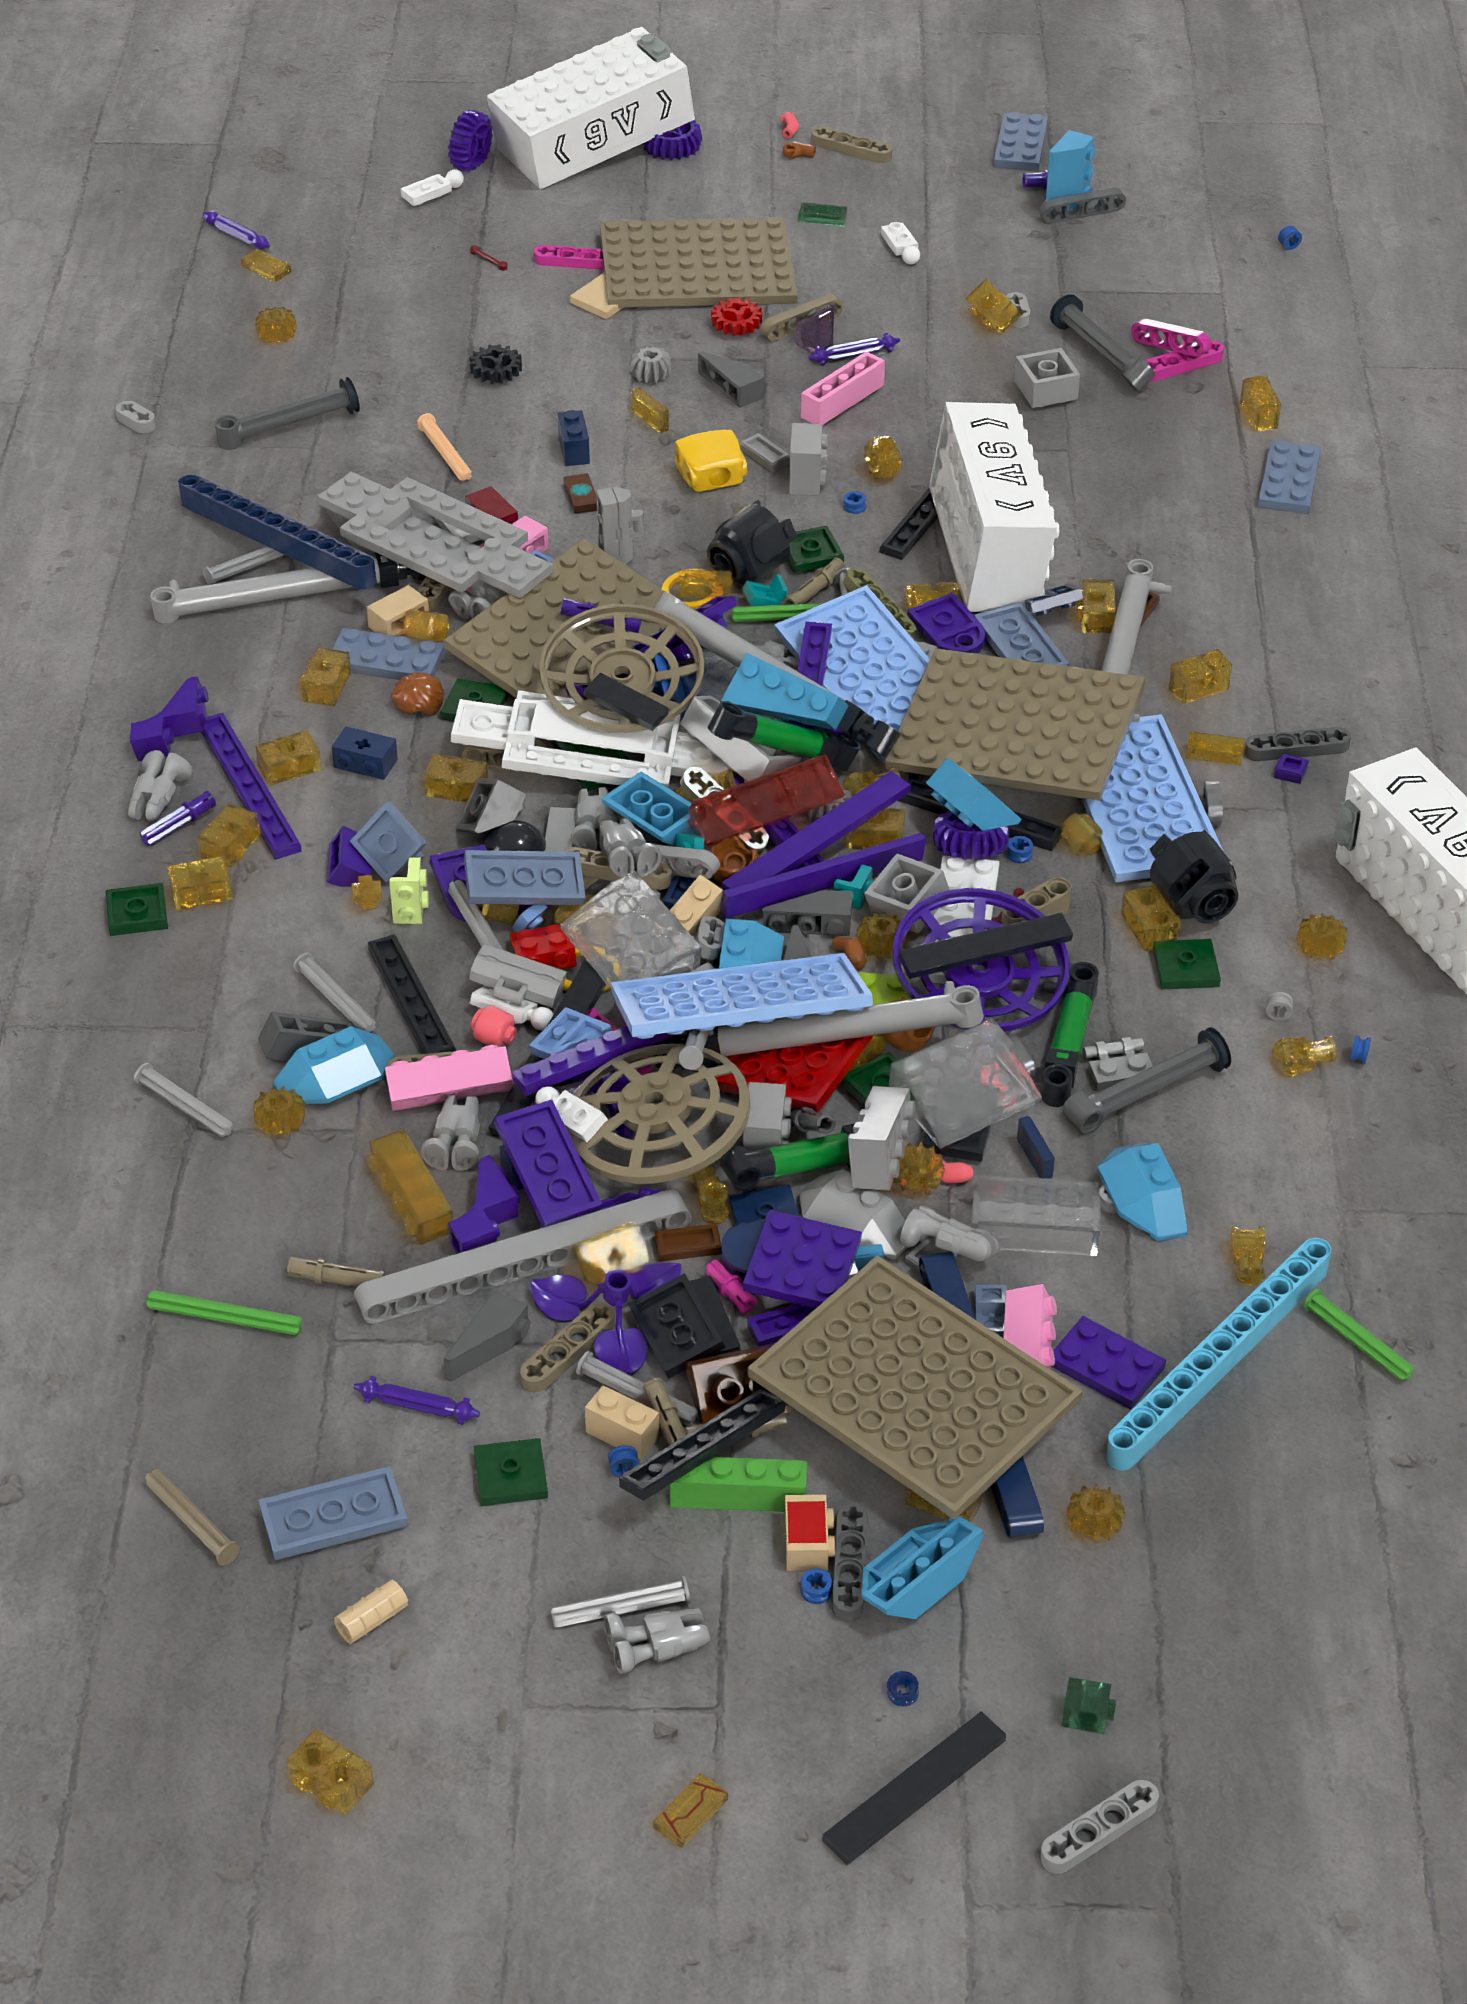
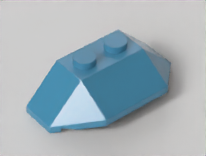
M726 919L719 969L781 961L784 936L756 921Z
M350 1026L297 1049L273 1081V1087L287 1105H296L297 1102L304 1104L329 1103L382 1080L385 1075V1067L388 1061L394 1058V1053L380 1036Z
M1139 1143L1114 1148L1099 1164L1097 1171L1117 1214L1138 1229L1150 1233V1237L1156 1241L1187 1236L1188 1230L1181 1187L1159 1143Z
M960 1516L955 1520L949 1518V1521L934 1522L911 1529L863 1568L862 1599L886 1615L917 1619L964 1580L983 1539V1530Z

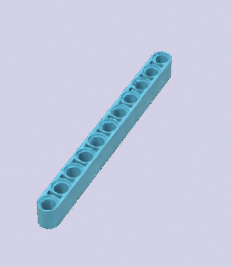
M1311 1238L1305 1241L1108 1434L1106 1462L1111 1468L1120 1471L1132 1468L1325 1278L1328 1273L1331 1257V1246L1326 1240Z

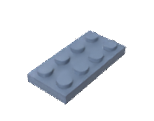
M1017 112L1004 113L994 158V167L1039 171L1048 116H1041L1039 114L1024 115Z
M1271 441L1258 507L1309 514L1321 447L1310 444H1293L1286 441Z
M1022 602L974 615L984 627L985 639L999 657L1069 666V662Z
M343 628L327 659V669L397 680L410 675L412 672H423L434 676L445 653V648H443V643L432 640Z
M465 850L464 866L468 904L584 905L586 898L580 852Z
M391 1466L258 1500L275 1561L408 1526L406 1512Z

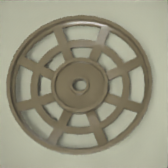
M613 604L586 610L573 616L558 627L544 645L540 657L539 672L541 685L547 699L563 716L578 725L592 730L608 733H630L644 731L647 728L637 723L631 724L630 719L618 713L606 712L595 708L599 703L591 699L583 700L574 684L589 685L601 672L668 707L669 714L658 725L660 726L681 714L690 705L694 696H697L704 679V657L702 648L695 635L677 618L652 607L636 604ZM614 618L613 633L597 636L585 643L574 634L575 631L586 625ZM625 618L647 620L659 624L666 629L657 640L644 634L625 632ZM675 634L689 647L694 657V664L679 667L674 654L666 647ZM566 640L576 651L568 660L565 673L549 671V664L554 652ZM626 641L638 642L649 646V648L642 653L632 648H626ZM615 642L614 649L607 650L600 655L592 651L593 648L602 644ZM660 653L668 662L670 670L655 672L652 660ZM582 657L591 663L589 675L574 674L576 665ZM621 673L629 675L626 678L616 677V675ZM696 673L693 689L681 704L670 701L677 691L680 677ZM671 680L670 686L663 697L652 692L655 682ZM549 681L566 683L569 695L578 705L569 710L554 697ZM588 711L602 718L619 720L620 724L595 722L580 715Z
M659 1044L629 1051L595 1070L585 1079L574 1094V1096L592 1105L599 1111H601V1104L618 1103L619 1113L606 1121L588 1142H581L579 1137L569 1131L568 1133L582 1163L603 1177L632 1184H653L682 1178L706 1168L721 1158L742 1135L751 1109L750 1093L744 1076L729 1059L707 1048H704L702 1052L704 1058L711 1059L721 1064V1066L707 1069L704 1065H701L699 1068L694 1069L697 1071L696 1073L684 1078L671 1072L675 1064H680L679 1053L686 1044ZM666 1053H668L667 1056H657V1057L646 1058V1059L639 1060V1061L633 1062V1063H631V1064H628V1063L631 1062V1061H634V1060H637V1059H640V1058H644V1057H647V1056H652V1055H659V1054H666ZM662 1063L658 1072L641 1075L635 1070L646 1065ZM614 1069L617 1070L601 1085L596 1094L584 1096L603 1076ZM731 1073L734 1075L739 1088L738 1107L720 1102V1089L715 1077ZM624 1076L630 1081L621 1092L606 1093L611 1085L620 1077ZM706 1080L710 1088V1098L705 1099L692 1096L690 1086ZM656 1100L661 1101L659 1104L656 1105L651 1103ZM692 1108L705 1110L689 1128L685 1126L683 1122L691 1113ZM716 1113L733 1117L726 1131L713 1144L703 1150L694 1136L708 1126ZM624 1123L629 1129L636 1132L634 1140L620 1137L612 1131ZM671 1129L676 1134L668 1138L648 1141L649 1134L662 1133ZM604 1138L616 1147L632 1151L629 1166H619L604 1161L589 1150ZM683 1143L691 1155L687 1159L669 1165L641 1168L645 1152L664 1150Z

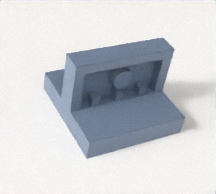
M391 801L385 802L350 840L352 845L386 883L390 882L391 877H396L408 866L409 858L421 857L422 860L425 855L421 850L427 844L425 839Z

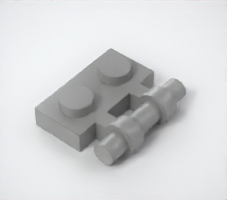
M1130 1037L1120 1038L1119 1042L1105 1044L1104 1041L1095 1042L1094 1046L1083 1047L1085 1059L1096 1058V1061H1089L1088 1071L1097 1091L1105 1090L1153 1066L1147 1052L1139 1054L1134 1052L1144 1050L1142 1038L1131 1040ZM1120 1053L1122 1054L1121 1057L1109 1058L1108 1056Z

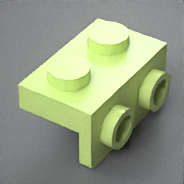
M421 857L409 858L407 877L390 878L393 923L422 924L423 908L429 907V892L423 891V887H427V869H421Z

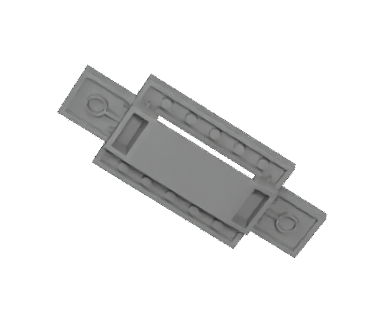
M351 471L317 496L318 505L350 519L340 527V535L461 593L471 585L480 588L483 584L487 583L517 598H522L553 573L552 563L519 549L520 546L528 541L527 531L408 477L389 489ZM411 507L484 540L485 545L483 547L477 546L412 516Z

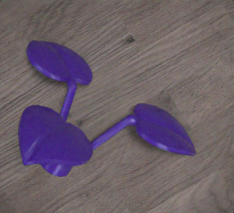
M654 1263L635 1268L629 1274L623 1270H612L607 1273L605 1282L599 1283L598 1288L587 1300V1289L583 1282L570 1275H554L543 1279H532L530 1285L531 1293L538 1309L546 1317L557 1322L573 1321L579 1315L580 1308H587L603 1293L604 1300L616 1308V1331L606 1330L598 1335L594 1342L595 1357L628 1375H632L643 1366L647 1358L648 1343L645 1335L639 1329L627 1328L622 1330V1304L628 1300L629 1295L631 1299L640 1298L679 1277L682 1266L679 1263Z

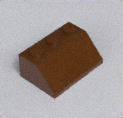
M775 1343L685 1362L691 1396L698 1410L701 1424L710 1421L759 1389L774 1395L748 1377V1367ZM785 1402V1413L796 1410Z

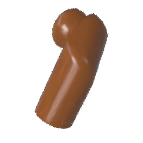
M792 142L786 143L783 146L784 156L790 159L802 155L814 157L816 153V146Z
M836 936L833 939V949L844 952L855 969H861L866 965L865 951L858 939Z

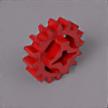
M740 297L737 299L728 298V302L721 300L719 305H713V310H711L712 327H716V331L723 330L724 335L730 332L733 336H745V332L754 333V328L759 329L760 324H762V308L757 307L756 302L750 304V299L741 301Z

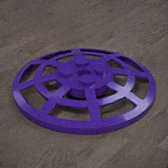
M960 888L934 894L910 909L898 926L892 949L893 967L897 979L911 999L944 995L945 985L937 989L930 980L929 975H925L920 978L930 993L920 996L911 987L901 968V962L898 958L899 950L902 948L907 932L920 918L931 931L921 944L924 945L936 940L949 939L951 937L948 933L958 929L973 928V933L1005 926L985 919L986 904L1009 910L1026 920L1045 915L1030 904L1014 896L994 890ZM974 903L973 918L956 919L940 925L931 914V911L950 904ZM1065 943L1051 946L1058 966L1040 968L1037 955L1034 950L1023 952L1030 968H1015L1013 957L1009 955L942 971L946 981H952L955 988L970 985L977 988L980 994L984 1016L982 1022L975 1027L961 1029L995 1033L1012 1031L1031 1025L1047 1015L1059 1002L1067 985L1070 964ZM972 965H982L986 970L978 971ZM1058 977L1055 992L1045 1007L1039 1009L1028 1003L1035 994L1040 979ZM1012 979H1030L1029 986L1021 997H1018L1008 989ZM996 996L1009 1003V1005L1001 1008L984 1009V999ZM1017 1009L1029 1015L1012 1022L985 1023V1017L1002 1016Z

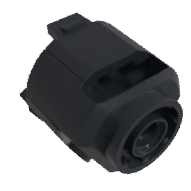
M759 500L748 504L738 513L724 521L716 530V535L707 548V558L711 568L718 577L727 583H735L736 581L745 585L746 581L756 583L788 560L790 555L789 543L797 537L791 520L785 519L779 522L768 509L761 506L762 503Z
M1206 830L1187 833L1173 841L1166 834H1163L1150 848L1155 858L1150 869L1151 882L1180 920L1196 918L1200 923L1209 924L1221 920L1233 910L1239 896L1234 866Z

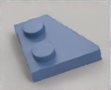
M565 1007L529 1045L531 1054L546 1059L554 1053L571 1049L581 1042L603 1036L606 1032L612 1031V1028L608 1023Z

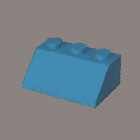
M1069 130L1049 151L1046 200L1092 192V187H1090L1094 173L1092 159L1096 152L1094 137ZM1077 203L1069 205L1067 210L1075 209Z
M947 758L926 782L934 790L931 795L969 827L975 824L984 831L1019 824L1022 820L992 792L950 758Z
M642 771L601 798L603 804L667 844L676 846V834H702V809Z

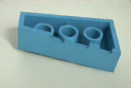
M746 653L721 700L730 701L743 711L760 716L766 715L781 720H792L802 724L833 730L837 729L849 706L839 696L749 653Z

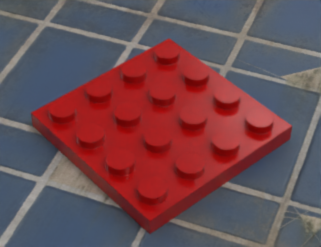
M874 1035L731 1055L727 1059L740 1070L747 1086L749 1082L786 1084V1097H791V1107L798 1109L808 1107L815 1112H819ZM732 1073L715 1077L720 1091L739 1095V1088Z

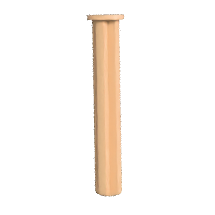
M430 413L421 415L417 420L418 429L424 431L460 481L470 480L472 477L470 475V468L435 423V417Z

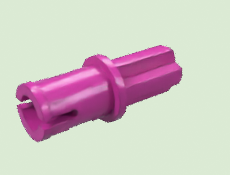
M715 1259L708 1263L706 1274L711 1276L713 1282L720 1288V1294L723 1297H728L741 1313L751 1311L753 1308L748 1302L750 1301L755 1306L757 1298L750 1292L743 1291L742 1279L738 1275H733L720 1260Z

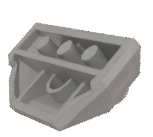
M843 1169L819 1175L799 1192L803 1217L861 1231L862 1240L859 1247L882 1244L884 1255L891 1259H896L909 1248L900 1243L905 1219L893 1200L875 1189L852 1188V1177L846 1170Z

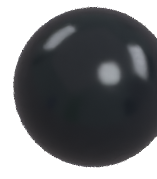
M514 820L492 828L482 843L487 851H545L546 840L542 833L530 823L520 820Z

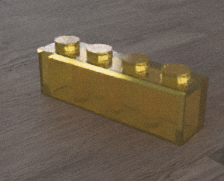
M402 1129L369 1141L371 1154L367 1155L370 1169L373 1173L378 1172L380 1185L384 1193H390L395 1212L402 1214L407 1233L409 1235L413 1234L419 1245L449 1235L448 1222L454 1220L453 1211L405 1130Z

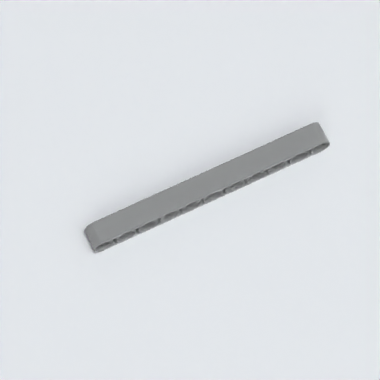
M673 1189L665 1190L366 1281L356 1288L354 1297L365 1321L369 1324H377L655 1238L654 1231L686 1227L692 1217L680 1193Z

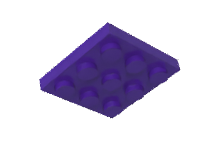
M769 1210L743 1281V1291L816 1309L848 1281L862 1240V1232Z

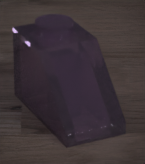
M832 304L796 323V344L812 354L817 346L824 350L833 346L834 306Z

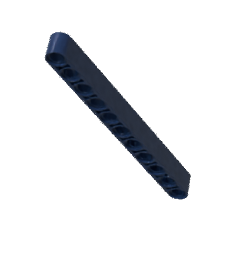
M186 475L178 480L183 507L352 587L365 590L376 585V572L372 556L197 475Z
M948 1251L920 1256L919 1267L923 1265V1269H925L924 1273L919 1269L923 1285L976 1320L953 1252ZM1022 1456L991 1485L1009 1539L1043 1533L1044 1531L1042 1511Z

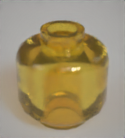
M1075 813L1067 818L1061 826V839L1076 855H1083L1085 853L1092 855L1102 845L1100 838L1103 835V830L1088 814L1078 815V813Z

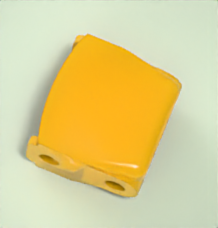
M732 430L702 432L681 438L674 444L676 469L681 478L696 492L742 483L744 476H747V463Z

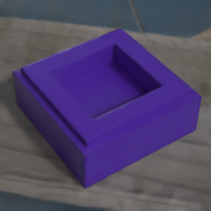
M1282 753L1275 769L1274 778L1301 784L1307 771L1309 760Z

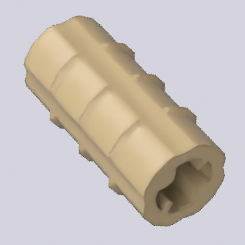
M389 1580L379 1588H375L366 1597H361V1600L354 1605L347 1606L345 1611L334 1617L336 1629L347 1643L352 1644L361 1637L367 1636L368 1632L377 1626H381L383 1622L391 1617H395V1614L407 1607V1596L396 1581Z

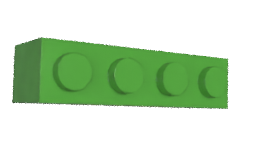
M712 1457L670 1484V1507L785 1512V1495H807L808 1461Z

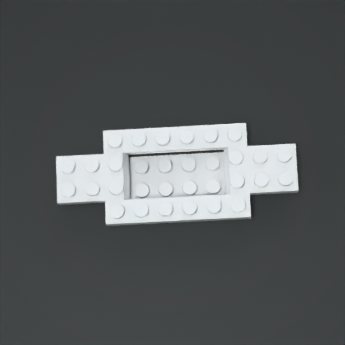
M518 690L513 707L460 699L451 733V742L504 750L502 768L593 781L596 783L620 786L642 771L668 788L671 775L682 777L684 772L693 766L705 770L716 782L726 783L728 771L725 762L718 756L709 753L706 749L707 746L700 740L692 738L688 733L678 732L680 714L674 719L656 727L653 732L647 729L630 733H608L592 730L569 720L553 707L545 694ZM554 696L568 710L578 705L572 698ZM601 704L595 707L606 712L616 713ZM588 711L580 715L595 722L620 724L619 720L602 718ZM536 738H543L605 749L623 750L631 753L645 754L644 762L538 747L534 746Z

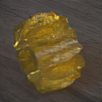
M274 306V308H265V311L258 312L255 327L261 340H266L267 343H278L280 341L287 342V339L294 338L297 324L292 310H286L285 307L276 308Z
M891 436L872 438L864 446L866 452L864 454L866 459L865 465H868L869 473L873 474L875 479L892 478L902 469L900 463L903 461L900 456L901 450L898 449L897 442L893 441Z
M421 610L407 612L404 623L405 634L408 637L433 641H443L447 638L450 626L449 617L446 614Z
M873 912L871 917H863V921L857 928V937L862 943L867 956L874 954L877 959L881 956L891 958L895 933L901 920L897 919V915L887 916L886 912L878 915ZM906 936L902 943V947H904V944L906 943Z
M1323 913L1320 916L1310 914L1308 919H1302L1297 934L1301 952L1310 953V958L1320 957L1322 961L1325 957L1335 959L1337 954H1342L1348 937L1347 928L1343 926V920H1335L1334 915L1328 917L1324 916Z
M284 1085L279 1090H274L270 1087L269 1093L260 1092L259 1099L254 1101V1121L257 1127H261L264 1134L272 1132L275 1138L279 1133H285L288 1136L290 1130L299 1131L300 1124L305 1122L304 1100L302 1096L296 1093L295 1089L287 1091Z
M922 1142L918 1147L908 1143L905 1147L904 1157L899 1158V1176L894 1178V1183L901 1184L902 1191L911 1189L914 1195L918 1191H922L927 1195L930 1189H937L941 1178L944 1176L945 1168L944 1164H942V1155L935 1154L934 1146L927 1149L924 1148Z
M1096 1483L1093 1489L1083 1485L1079 1493L1072 1494L1069 1506L1067 1507V1517L1070 1521L1071 1531H1080L1081 1539L1092 1536L1096 1543L1100 1536L1109 1541L1113 1533H1119L1122 1528L1123 1519H1125V1509L1120 1495H1112L1111 1487L1104 1490L1099 1489Z

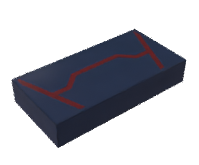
M1031 1117L1019 1118L1017 1133L1019 1144L1041 1181L1051 1180L1055 1157Z

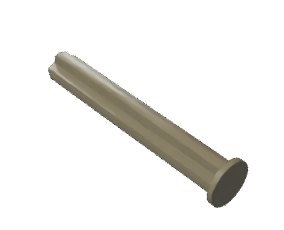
M154 1469L152 1472L147 1473L145 1477L147 1486L216 1555V1562L219 1565H228L237 1558L240 1553V1545L235 1541H230L160 1469Z

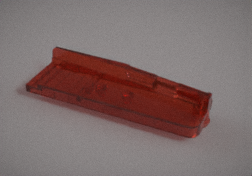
M825 754L694 800L688 809L690 815L688 823L691 829L696 828L700 837H704V844L710 846L721 842L725 838L731 839L733 836H739L829 804L834 800L843 798L845 793ZM731 795L730 798H728V799H726V800H724V801H722V802L716 804V802H718V801H720L721 799H723V798H725V797Z

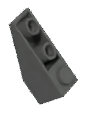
M821 890L763 907V925L780 933H791L792 926L797 925L802 934L850 936L852 891Z

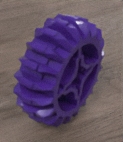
M468 110L467 112L463 111L462 115L458 116L457 122H454V128L451 130L450 144L448 146L450 150L448 157H450V163L453 164V167L461 171L476 170L477 166L479 167L484 163L485 159H488L487 155L491 152L490 146L493 144L491 140L494 136L492 133V122L488 115L480 111Z
M693 120L673 130L663 132L662 135L656 134L655 138L643 143L644 150L648 151L649 155L653 154L654 158L661 156L662 160L665 158H670L671 161L673 158L681 160L683 156L689 158L690 154L695 155L696 151L700 150L702 141L700 125L696 123V120Z
M949 810L947 813L940 814L939 818L935 819L933 839L937 850L943 851L944 855H951L952 858L960 857L963 860H985L986 857L994 858L996 854H1002L1003 850L1007 849L1010 830L1008 826L984 831L975 824L969 827Z

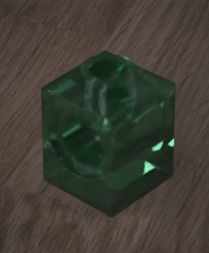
M1069 1677L1062 1727L1104 1734L1106 1720H1114L1116 1699H1110L1111 1684Z

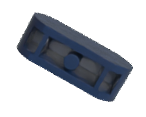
M786 1212V1214L803 1217L802 1215L794 1212ZM767 1216L764 1219L750 1223L741 1222L733 1228H729L723 1236L720 1261L733 1275H738L742 1279V1285Z

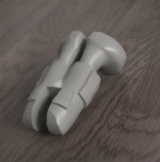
M485 583L480 588L471 585L472 593L470 595L464 591L461 593L455 590L450 594L448 600L452 609L461 618L468 620L470 617L473 619L506 595L507 592Z
M156 750L147 753L142 761V769L145 773L138 776L132 790V797L128 807L129 818L139 820L146 810L147 821L155 822L175 793L176 786L173 780L184 782L192 775V766L186 759L175 753H169L165 759L164 754Z
M598 787V795L594 796L588 795L587 788L579 790L577 806L574 812L576 827L571 833L572 843L575 847L596 851L595 829L597 828L600 830V848L606 853L603 847L601 824L604 821L612 820L614 825H619L616 823V811L602 803L601 798L608 794L606 788Z
M622 818L620 825H614L612 820L604 821L601 824L603 847L608 856L609 867L614 874L624 879L631 878L634 873V863L640 877L647 876L657 869L662 858L660 849L652 843H646L641 832L627 818Z
M448 1095L441 1112L435 1120L432 1132L434 1138L426 1140L421 1148V1156L428 1165L438 1170H446L449 1164L450 1146L455 1141L456 1143L453 1146L451 1155L453 1168L456 1171H465L476 1164L479 1150L474 1142L477 1141L480 1127L477 1097L467 1096L464 1106L457 1105L456 1095Z
M923 1205L919 1209H913L908 1215L900 1237V1243L903 1246L914 1247L919 1241L923 1242L928 1237L933 1236L936 1237V1247L960 1254L975 1261H984L996 1254L999 1249L998 1241L994 1236L990 1235V1232L977 1228L974 1229L953 1218L949 1220L936 1213L933 1209Z
M694 1608L644 1615L642 1625L625 1626L616 1613L604 1615L606 1638L609 1650L613 1653L614 1664L618 1673H629L635 1665L644 1660L652 1658L653 1661L658 1663L672 1657H677L682 1652L686 1653L697 1650L698 1647L709 1642L710 1634L708 1628L705 1625H701L704 1621L701 1610ZM643 1641L647 1642V1644L632 1646Z

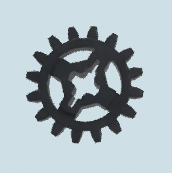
M490 344L487 349L480 347L479 352L473 351V356L469 358L470 373L474 374L475 379L481 377V382L490 380V383L494 384V382L504 383V379L512 381V376L518 377L519 371H522V356L518 354L517 349L511 350L510 346L502 348L501 344L497 346Z

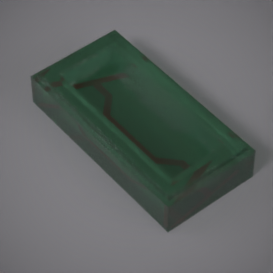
M802 202L798 222L844 226L847 217V207Z

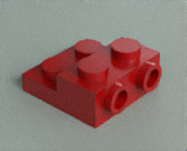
M553 924L543 928L524 929L519 932L509 933L513 954L557 969L577 967L575 946L567 924Z

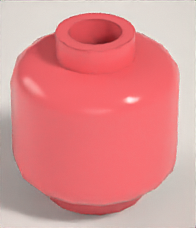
M492 1005L484 1009L480 1008L475 1013L470 1026L471 1030H473L474 1039L487 1046L498 1045L503 1047L506 1043L511 1044L517 1034L513 1015Z

